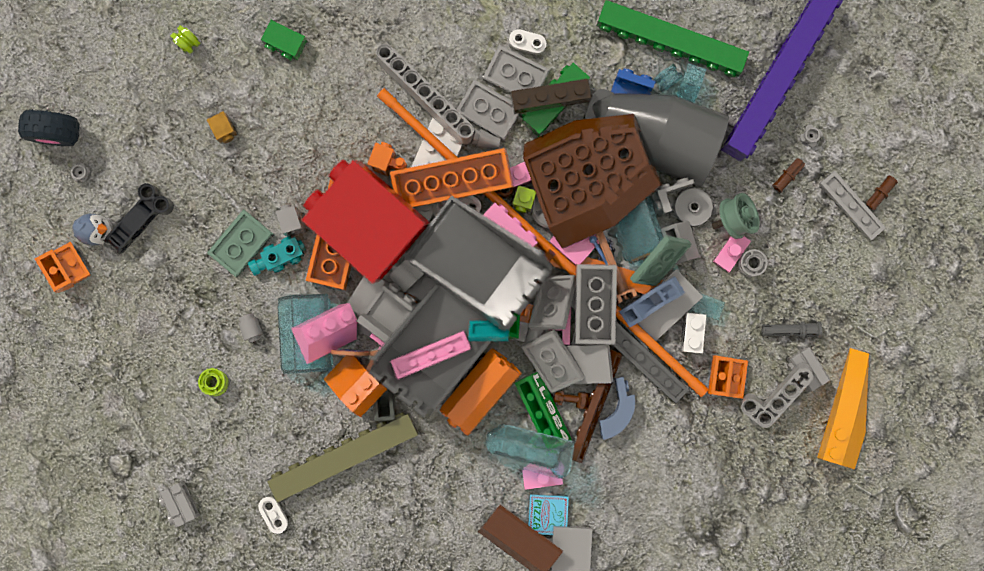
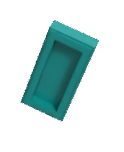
M469 321L468 338L469 341H509V330L499 329L489 321Z

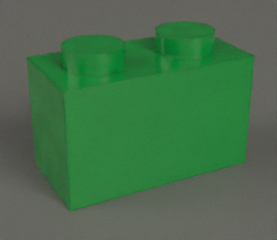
M270 20L261 38L265 49L271 52L276 50L282 53L281 56L290 61L292 59L298 61L307 43L304 35L273 20Z

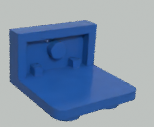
M623 68V70L619 69L611 92L650 94L656 81H653L650 76L643 74L639 76L634 74L632 70Z

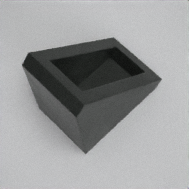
M388 389L374 403L375 422L395 421L394 394Z

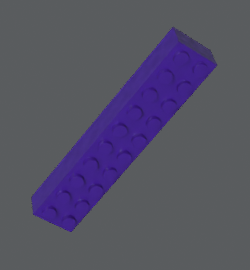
M843 0L808 1L721 148V151L738 161L744 158L747 159L754 153L757 148L755 142L757 143L764 136L767 130L764 127L774 119L776 115L774 110H777L786 98L784 94L793 87L796 81L793 78L803 70L805 66L803 62L813 53L814 45L823 36L824 28L830 24L834 17L833 13L840 7Z

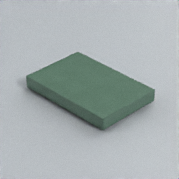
M243 209L207 254L237 278L247 267L248 262L252 261L274 233Z
M666 235L630 279L633 283L657 286L692 244L687 239Z

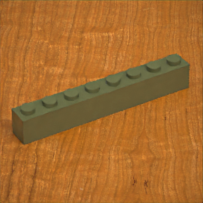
M404 412L395 415V421L387 423V421L381 422L376 425L377 429L371 432L368 428L358 433L359 437L354 440L349 437L341 441L342 446L335 448L333 445L324 449V454L317 457V454L306 458L307 462L302 465L297 462L289 466V471L285 473L278 471L270 475L272 479L267 481L276 502L282 501L417 436L419 433L410 414L405 415Z

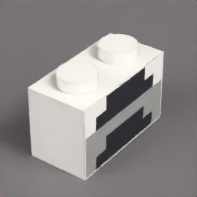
M685 313L683 315L680 352L703 353L706 315Z

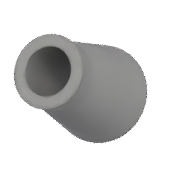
M475 129L471 144L475 145V147L498 149L500 138L482 129Z

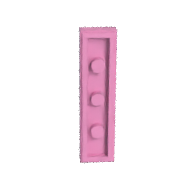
M464 331L395 358L391 360V364L397 379H400L471 350Z

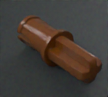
M799 158L795 159L786 170L782 171L783 174L777 181L772 184L773 188L782 193L785 187L795 180V176L804 168L805 163Z
M890 175L887 176L879 188H875V192L866 202V206L870 210H875L884 198H888L889 192L898 184V181Z

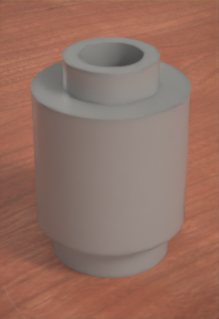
M253 313L238 318L240 322L238 325L244 341L248 340L249 343L260 340L259 336L263 334L257 317H254Z

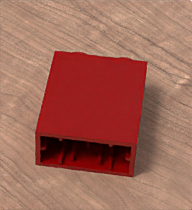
M343 159L329 173L328 177L333 181V184L327 191L323 193L317 189L304 202L303 207L308 213L302 221L374 284L380 282L425 231L430 222L362 161L352 160L349 164Z

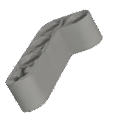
M807 363L798 364L765 401H762L752 393L744 395L741 401V409L744 414L761 427L767 428L773 425L813 380L811 366ZM807 371V376L803 374L800 377V372L805 373ZM788 385L796 387L794 391H787L785 388ZM780 399L783 403L778 406L773 404V401ZM752 401L755 403V406L750 408L745 403ZM767 413L770 415V418L765 420L760 416Z

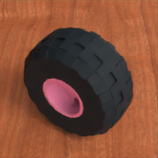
M25 110L20 115L18 133L24 140L54 146H74L78 141L80 124L77 118L44 110Z

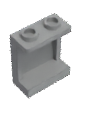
M387 281L357 319V322L383 342H386L418 304L412 296L402 293L395 283Z

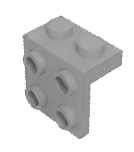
M684 178L674 183V186L670 187V184H665L656 189V193L652 195L654 213H658L659 217L670 213L672 208L667 195L689 188L695 183L694 179L688 180V178Z

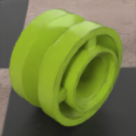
M179 25L177 28L178 34L172 33L170 37L179 48L191 55L193 52L192 47H198L201 43L189 29Z
M209 368L200 374L198 386L203 393L217 397L226 392L229 380L224 372L215 368ZM213 378H216V379H217V384H216V386L211 387V386H210V381H211Z

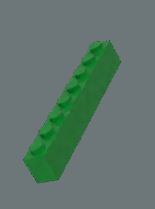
M605 0L596 25L604 32L609 33L612 31L618 33L617 35L621 38L628 39L629 37L640 45H651L653 49L660 52L665 50L670 52L673 57L687 58L690 63L706 65V68L712 71H723L726 76L732 78L740 76L749 51L608 0Z

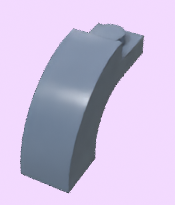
M674 276L649 290L619 312L628 326L632 327L686 292Z
M624 377L614 378L618 398L615 411L609 417L598 420L603 440L619 434L629 424L633 416L635 395H627L626 392H629L628 381L624 380Z

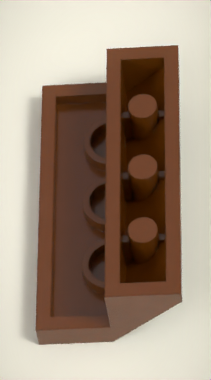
M502 505L495 508L488 520L478 531V533L530 571H548L563 553L562 549Z

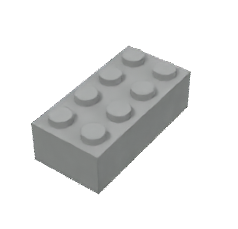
M576 264L574 342L576 344H615L617 265Z

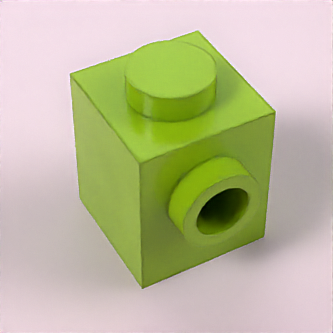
M518 185L512 207H516L515 210L522 213L530 212L536 195L535 190Z

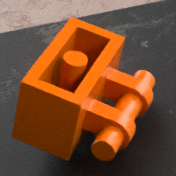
M381 142V144L375 143L367 163L372 171L389 176L391 169L401 170L407 168L406 161L403 158L399 157L396 159L397 155L392 145Z

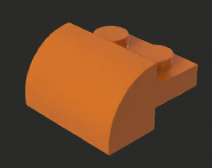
M71 242L35 258L54 293L68 290L74 287V284L91 276Z
M713 355L708 394L743 399L748 360Z

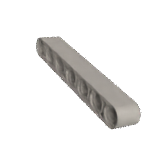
M381 44L376 50L377 63L460 144L467 145L471 143L474 135L472 124L390 45ZM388 54L389 57L383 58L381 55ZM397 66H400V67H402L403 69L400 70V71H397V70H395L394 68L397 67ZM409 79H414L416 82L410 84L407 81ZM422 92L429 93V95L426 97L421 96L420 94ZM441 105L443 108L437 110L434 108V106ZM454 118L456 122L450 123L447 119ZM468 131L470 134L468 136H463L460 134V132Z

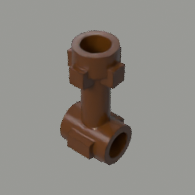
M559 390L554 393V403H557V405H562L563 402L577 403V408L586 409L590 405V393L578 392V396L564 394V390Z

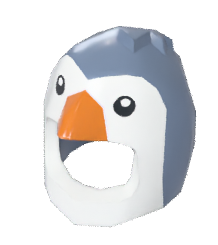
M88 213L74 221L72 230L74 236L80 242L95 246L105 243L104 239L113 230V226L107 218ZM107 231L104 238H101L102 234Z

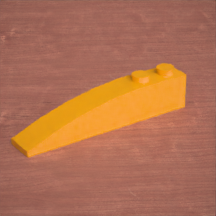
M853 348L849 349L817 456L819 459L854 470L866 433L869 353Z

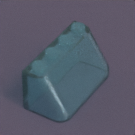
M650 195L616 225L618 242L622 243L624 248L622 251L624 260L626 262L629 261L630 264L645 260L664 238Z
M328 294L288 295L279 298L280 363L284 374L332 371L334 360L331 353L309 364L306 363L291 329L328 311L331 305Z
M501 424L487 433L486 447L504 465L562 479L571 470L574 441Z

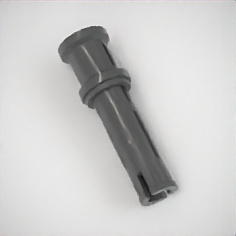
M801 321L798 324H762L761 332L763 337L799 336L801 339L805 337L821 339L822 323L821 321H817V323Z

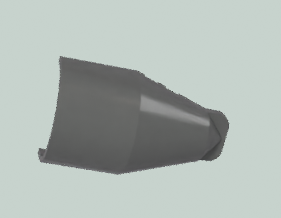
M599 89L594 92L586 111L585 119L634 114L641 130L639 136L649 162L655 167L656 171L679 180L688 178V180L694 179L695 183L693 185L701 187L704 184L723 142L729 122L728 115L676 95L613 93L605 89Z

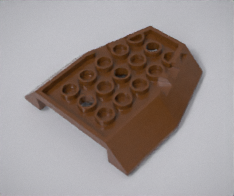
M634 114L574 120L524 144L523 159L548 228L562 249L616 226L661 186L656 169L650 164L639 136L641 130ZM623 149L629 150V156L626 159H621L620 157ZM588 165H592L594 168L591 175L585 174V168ZM558 181V189L552 191L550 189L551 183Z

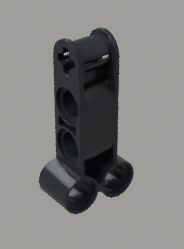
M148 183L140 185L138 188L140 200L104 239L105 243H109L117 250L118 255L122 254L159 213L168 215L173 211L174 204L172 200L160 196V191L157 187ZM151 188L152 195L147 198L145 195L146 190ZM162 201H166L167 204L164 210H160L159 207Z

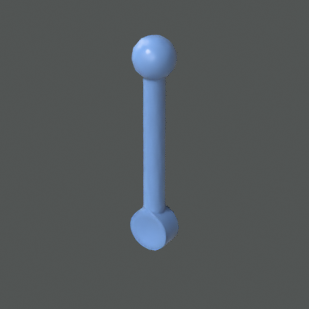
M591 236L589 241L594 244L604 263L607 264L605 256L596 242L597 238Z

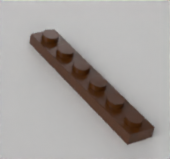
M610 350L614 380L623 355ZM598 383L596 389L592 391L589 408H586L584 412V421L577 430L576 435L578 437L575 444L570 448L571 455L569 459L580 463L583 462L612 383Z

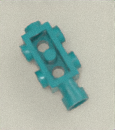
M288 236L283 238L281 243L276 246L271 244L263 248L264 251L260 253L262 258L257 261L254 259L248 262V265L254 276L262 273L261 271L264 269L277 273L284 270V265L290 262L292 265L301 262V257L305 256L303 251L306 248L302 240L298 241L296 237ZM289 246L293 247V251L291 253L287 252V248ZM272 254L276 255V259L274 261H270L269 259L270 255Z

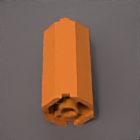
M491 348L442 405L439 411L448 417L447 422L454 428L459 426L460 430L469 436L522 373L512 362L507 361L503 354Z

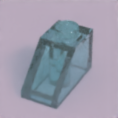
M688 63L684 69L676 96L695 102L706 69Z

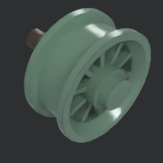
M739 193L734 199L727 198L721 201V219L712 222L714 230L724 226L728 234L734 239L743 238L745 233L754 234L759 230L760 220L758 211L748 195Z

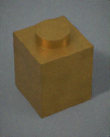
M224 111L207 119L218 142L228 143L237 135L228 115Z

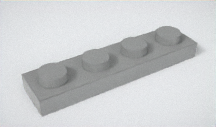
M833 171L819 183L869 241L873 240L886 228L836 171Z

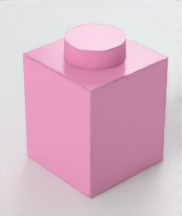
M525 162L510 168L514 190L518 188V185L524 186L531 183Z

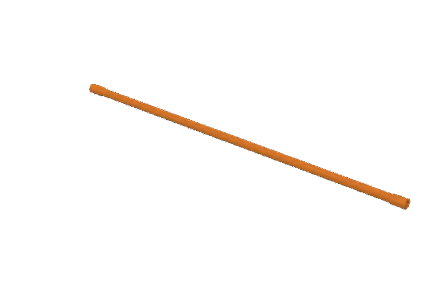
M385 88L378 93L377 97L384 104L396 112L446 160L458 158ZM495 191L483 193L492 203L503 205L508 210L507 214L512 219L514 217L522 223L521 227L526 232L529 230L536 236L537 244L546 253L551 249L555 253L553 259L570 275L576 276V266ZM616 304V318L675 371L700 397L704 396L708 388L638 324L629 327L619 312L622 309Z

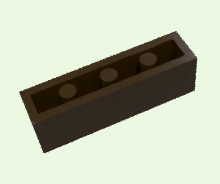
M588 79L511 91L514 114L588 103L591 99Z

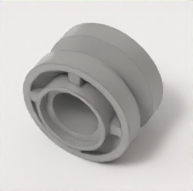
M757 249L744 252L738 260L740 272L747 277L761 275L765 272L768 265L766 255ZM750 258L756 260V268H751L749 266Z

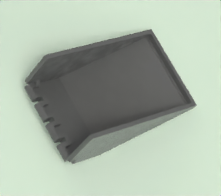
M452 195L404 257L477 314L504 331L509 330L517 318L513 313L515 312L520 315L529 303L524 298L532 299L541 287L536 282L539 281L543 284L551 273L549 270L552 269L549 261L540 250Z
M436 283L372 357L366 370L379 382L384 377L386 380L382 385L393 394L400 390L401 393L398 395V398L409 407L415 402L417 405L413 410L422 418L425 417L428 420L491 343V341H469V321L488 320ZM464 331L471 350L397 379L391 360Z

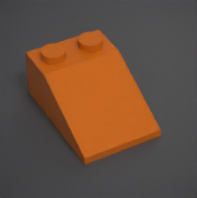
M346 355L324 378V381L351 412L359 417H362L387 390L381 382L369 374V371L366 370V367L359 359L352 355Z

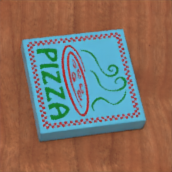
M530 494L528 525L543 535H553V526L567 527L569 496Z

